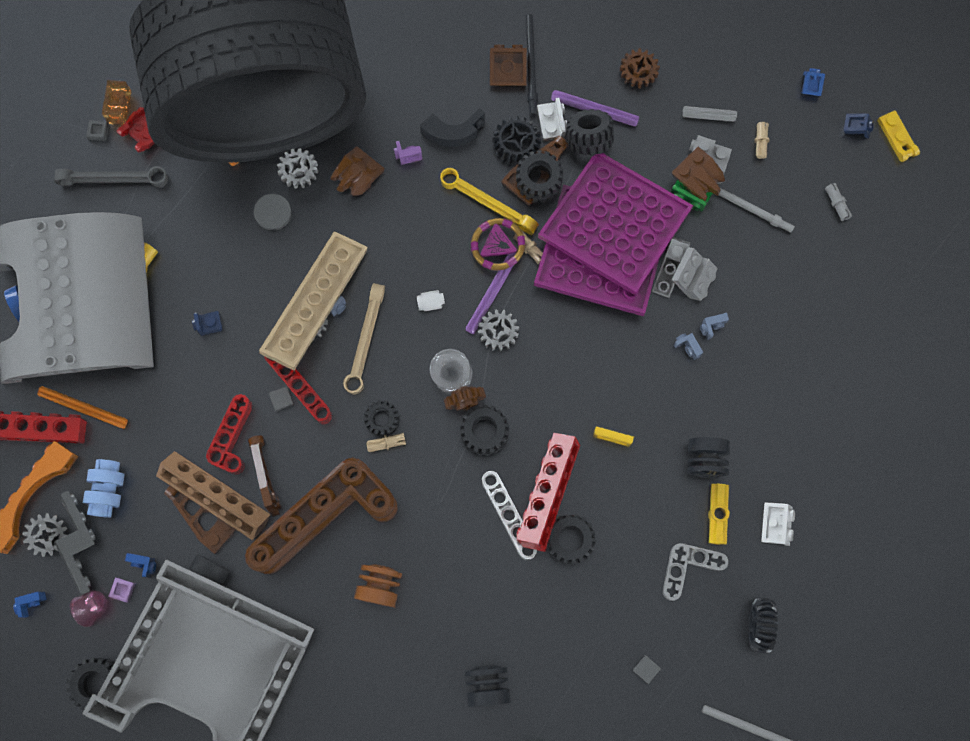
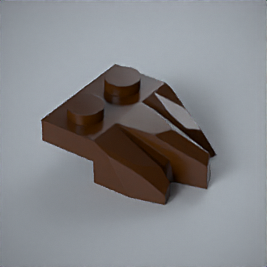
M356 146L343 157L330 179L340 181L336 190L343 192L350 188L352 196L362 195L371 187V183L384 172L385 168Z
M697 147L671 172L672 176L681 182L687 191L704 201L707 199V192L719 196L721 189L716 183L725 181L723 171L713 158L700 147Z

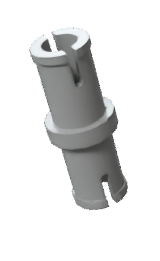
M837 184L828 185L825 190L832 201V207L836 209L841 221L851 218L852 214L845 203L846 199L842 197Z

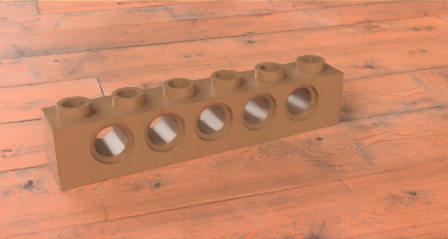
M174 451L160 463L156 475L158 478L251 540L266 527L270 517L269 513Z

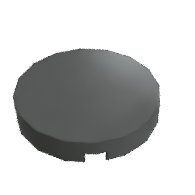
M268 194L260 198L255 204L254 216L262 228L270 231L280 230L291 219V206L286 198L281 195Z

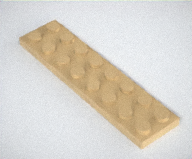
M334 231L260 348V354L295 370L366 254L368 247Z

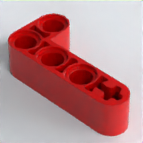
M239 394L232 399L206 454V459L210 464L234 475L242 473L245 468L244 461L231 453L252 410V403L245 395ZM244 402L246 404L245 406H238L239 403ZM238 418V423L235 426H230V420ZM229 435L228 443L222 444V437ZM216 453H221L220 460L214 462L213 456ZM238 460V467L232 470L230 468L231 463Z

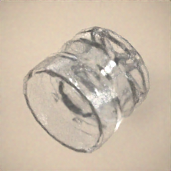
M442 350L431 360L430 376L437 387L443 392L451 394L452 391L470 385L473 377L472 367L466 356L459 350ZM453 370H455L456 376L452 375L450 377L448 372H452Z

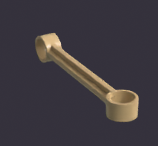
M375 283L372 285L369 305L351 374L344 379V388L353 395L359 394L364 388V382L361 377L379 307L383 301L384 285ZM351 378L360 380L361 385L357 390L351 391L348 389L347 382Z

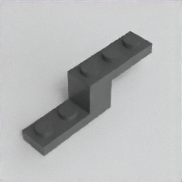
M69 491L60 494L59 498L76 531L55 541L54 544L81 596L90 591L88 587L91 584L86 575L82 576L79 570L82 566L78 558L74 559L72 555L94 545L93 540L96 538L92 530H87L85 526L87 520L83 512H79L76 507L78 504L74 494L70 495Z

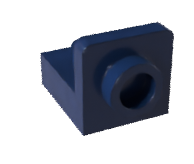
M846 114L845 134H864L865 138H869L870 132L874 130V121L871 120L870 115Z
M219 311L202 315L193 313L194 331L197 330L201 336L223 331Z

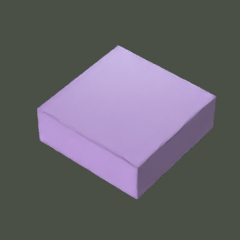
M115 578L108 597L129 603L136 584Z

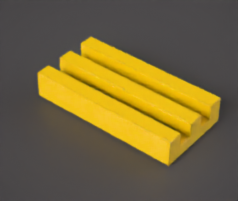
M596 427L593 433L595 438L627 447L631 446L634 439L633 436Z

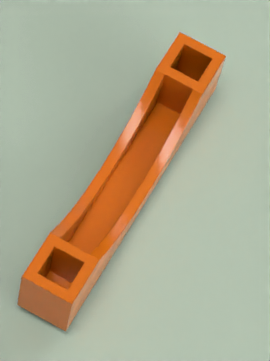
M54 441L46 447L43 457L34 463L31 473L23 478L20 488L9 497L5 508L0 510V553L8 554L19 539L21 516L30 497L48 480L67 473L79 456L60 443Z

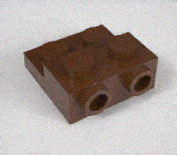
M494 45V48H490V86H526L527 48H523V45H512V48H505V45Z

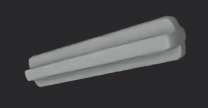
M684 106L682 113L683 117L732 122L737 119V111Z

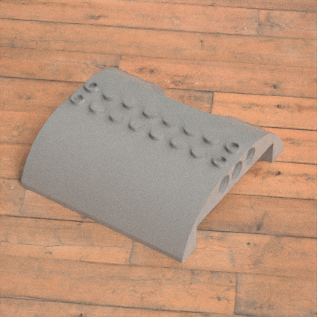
M92 212L31 218L0 225V272L15 270L18 282L20 311L17 331L11 338L0 343L1 384L22 382V378L127 366L133 369L154 367L141 217L120 213Z
M165 560L156 577L158 584L98 695H92L82 714L122 733L143 707L149 704L161 703L205 723L213 733V741H263L302 660L314 629Z

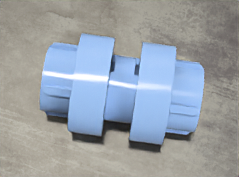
M97 459L95 469H88L86 482L92 483L91 491L84 492L83 503L89 505L87 515L111 518L113 508H119L121 495L115 494L116 486H123L125 475L119 472L120 462Z

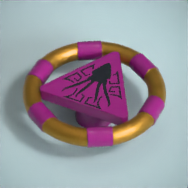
M503 218L485 221L475 230L471 239V252L475 260L490 270H505L512 267L521 259L526 246L522 230L514 222ZM498 225L512 229L515 232L518 250ZM493 226L481 253H479L478 239L480 235ZM516 253L506 262L498 264L483 258Z

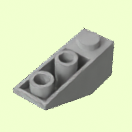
M677 237L672 238L652 292L670 297L675 285L672 278L687 248L690 247V242Z

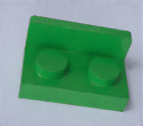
M678 180L671 190L672 194L692 204L693 210H700L701 212H703L713 194L707 192V199L704 201L687 191L686 187Z

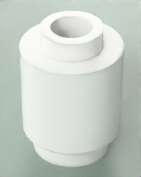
M439 290L424 292L417 296L419 311L424 310L425 312L442 309L441 305L445 304L443 293L439 294Z

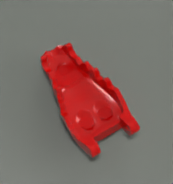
M139 107L137 111L130 115L125 124L117 130V133L121 137L129 134L138 143L135 146V150L140 153L153 146L154 141L148 132L144 108Z

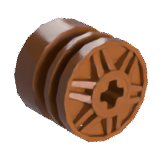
M376 564L362 565L361 570L369 572V576L359 575V578L367 581L366 586H357L354 599L395 608L398 594L390 591V587H400V583L393 582L392 578L402 579V573L386 566Z

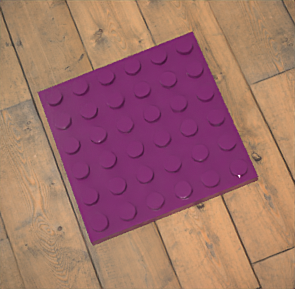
M603 153L595 154L541 229L538 238L636 295L691 211L693 205Z
M563 185L557 207L571 186ZM546 243L534 286L644 316L659 260L636 295Z

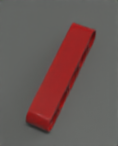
M264 356L268 364L315 420L320 424L329 423L332 419V412L297 369H291L289 374L282 375V370L286 366L276 361H271L270 358ZM296 382H303L300 389H294ZM309 396H314V402L311 404H307L306 398ZM321 410L327 411V415L324 418H318V413Z

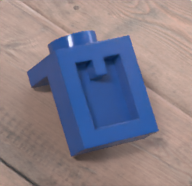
M810 68L809 72L804 71L805 79L802 94L821 96L825 74L820 73V69Z
M126 554L125 561L131 562L132 567L143 568L142 577L151 578V575L155 573V558Z
M35 592L14 598L15 603L13 607L15 614L18 615V618L29 617L28 608L39 606L40 601L46 600L45 592Z

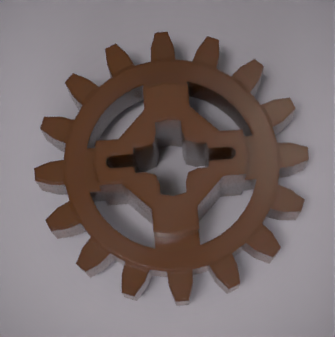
M641 48L638 49V52L631 50V54L626 53L625 59L621 60L619 69L622 72L621 78L626 77L625 83L631 82V87H634L635 84H638V88H641L642 84L648 87L649 82L653 84L655 78L658 77L660 68L657 65L658 59L653 60L654 54L648 55L647 49L644 53L641 51Z
M464 386L452 391L451 396H447L444 399L446 409L465 411L478 406V401L486 398L483 387Z

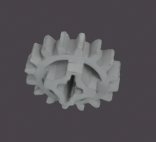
M301 148L298 149V152L291 149V154L285 152L286 157H280L281 163L277 164L278 169H280L278 174L282 176V182H286L288 187L293 184L295 189H297L298 185L304 188L305 183L311 185L310 179L315 180L316 176L314 173H318L316 168L318 164L317 161H314V155L309 156L308 150L302 153ZM307 162L310 164V169L306 167ZM286 167H287L288 170H289V172H288L289 175H287V173H286Z
M496 309L495 314L492 315L489 311L488 318L482 317L484 323H479L481 330H478V335H483L480 341H486V348L491 345L492 351L496 347H499V351H502L504 346L509 349V343L515 344L513 338H518L519 334L516 331H519V326H514L517 323V319L511 320V313L506 316L505 310L499 314ZM505 321L510 325L511 329L505 325ZM501 324V331L496 337V330ZM486 332L491 334L492 340L487 336Z
M46 513L45 518H42L40 514H38L37 520L31 518L32 524H25L28 531L22 533V535L27 536L23 543L30 544L27 550L33 548L34 555L41 552L42 557H44L45 553L49 552L52 556V550L58 551L55 544L52 545L54 536L59 535L58 540L67 536V534L63 533V531L67 530V527L60 526L63 520L57 522V516L54 515L52 518H49V513ZM45 522H51L57 527L50 528L46 526ZM38 524L39 529L37 533L31 535L33 528ZM43 530H46L47 533L51 532L48 535L49 539L45 540L44 537H39L42 535ZM34 542L43 543L45 548L36 546Z

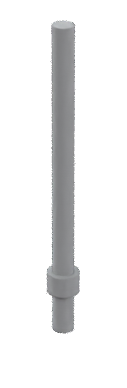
M720 188L719 196L771 222V225L779 226L790 233L795 226L782 220V217L776 214L774 216Z
M704 705L702 709L704 714L770 741H792Z

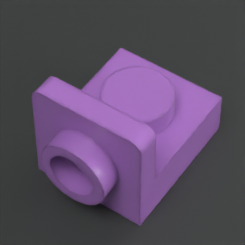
M396 141L397 148L393 149L395 157L400 159L401 165L422 160L420 146H409L402 150L400 142Z

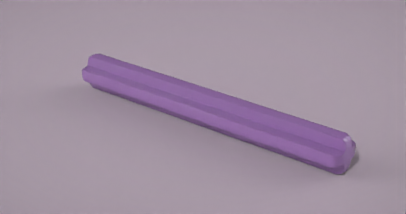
M554 90L552 93V101H555V98H559L560 103L581 110H602V112L608 113L612 120L631 126L638 124L639 116L558 90Z
M516 253L508 254L504 262L512 258ZM512 267L497 272L466 326L468 333L475 334L479 323L482 322V317L486 315Z

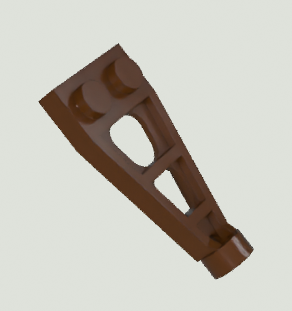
M557 136L540 150H542L541 153L543 154L547 151L549 156L555 155L557 161L562 152L568 147V143L561 136ZM516 165L503 178L501 184L530 206L533 203V199L527 200L526 195L522 196L517 188L516 169L518 165ZM539 170L541 175L536 183L543 184L548 181L550 175L544 170Z
M262 435L253 436L248 439V443L252 451L265 508L274 517L280 515L281 501L273 490L262 453V447L265 445Z
M169 486L164 492V495L171 499L198 540L214 554L237 531L218 517L217 522L209 531H204L198 519L204 512H209L208 510L200 506L196 514L191 516L184 508V505L191 500L172 486Z

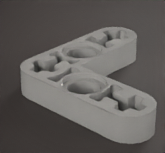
M681 543L674 545L670 551L663 585L664 597L669 601H674L681 596L687 564L721 571L728 566L727 556L720 552ZM680 547L685 552V555L680 557V562H684L683 565L672 563L673 560H677L678 554L675 553V550H678ZM696 552L704 554L705 559L702 563L695 561L694 554ZM709 554H711V559L721 557V561L724 562L719 567H717L715 562H709V565H706L709 560ZM674 566L681 569V576L678 578L671 575V568ZM669 579L672 581H680L679 584H675L674 590L677 591V594H674L672 597H670V593L667 592V589H670L673 583H669Z

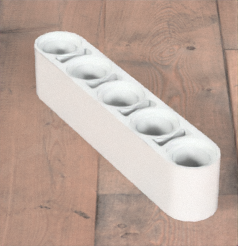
M494 471L486 472L482 477V485L519 556L524 560H531L534 558L537 550L533 549L532 555L525 556L522 553L523 547L517 541V538L513 536V530L520 528L523 522L499 475ZM489 476H493L496 479V483L492 486L487 485L485 482ZM496 494H503L506 498L505 501L497 503L494 499ZM506 511H512L515 517L513 520L508 521L504 518L503 514Z

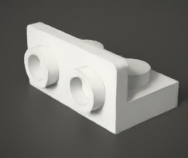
M555 98L554 103L537 105L543 142L554 140L557 136L565 138L567 120L563 119L565 108L563 103L560 104V99Z
M765 503L762 530L763 543L790 546V541H793L794 536L791 523L795 520V510H793L792 506L789 504Z

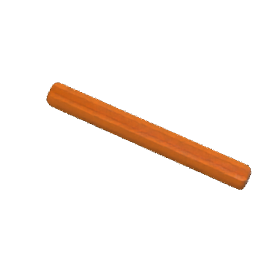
M41 386L37 392V395L119 428L124 429L128 423L126 418Z

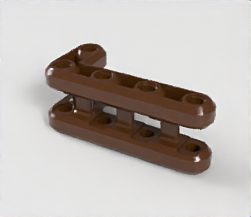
M347 458L247 548L245 554L246 563L254 571L268 575L274 574L354 501L359 502L370 516L379 522H388L395 517L398 510L397 501L391 491L363 461L358 458ZM385 502L383 507L378 508L380 503Z

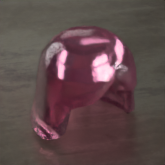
M89 591L71 600L69 605L70 612L79 625L90 627L105 613L108 601L100 591Z

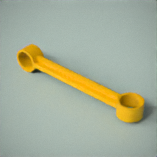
M446 168L441 172V184L444 188H456L514 222L523 232L533 235L539 226L538 222L532 217L521 215L459 178V174L455 169ZM447 174L456 176V180L453 183H446L443 178Z

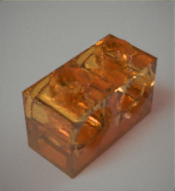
M107 80L102 115L108 123L124 125L127 121L132 91L126 81Z

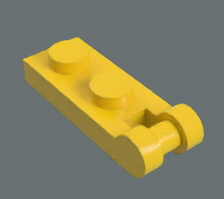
M896 110L878 118L879 125L901 162L908 160V157H915L920 154L918 146L912 141Z

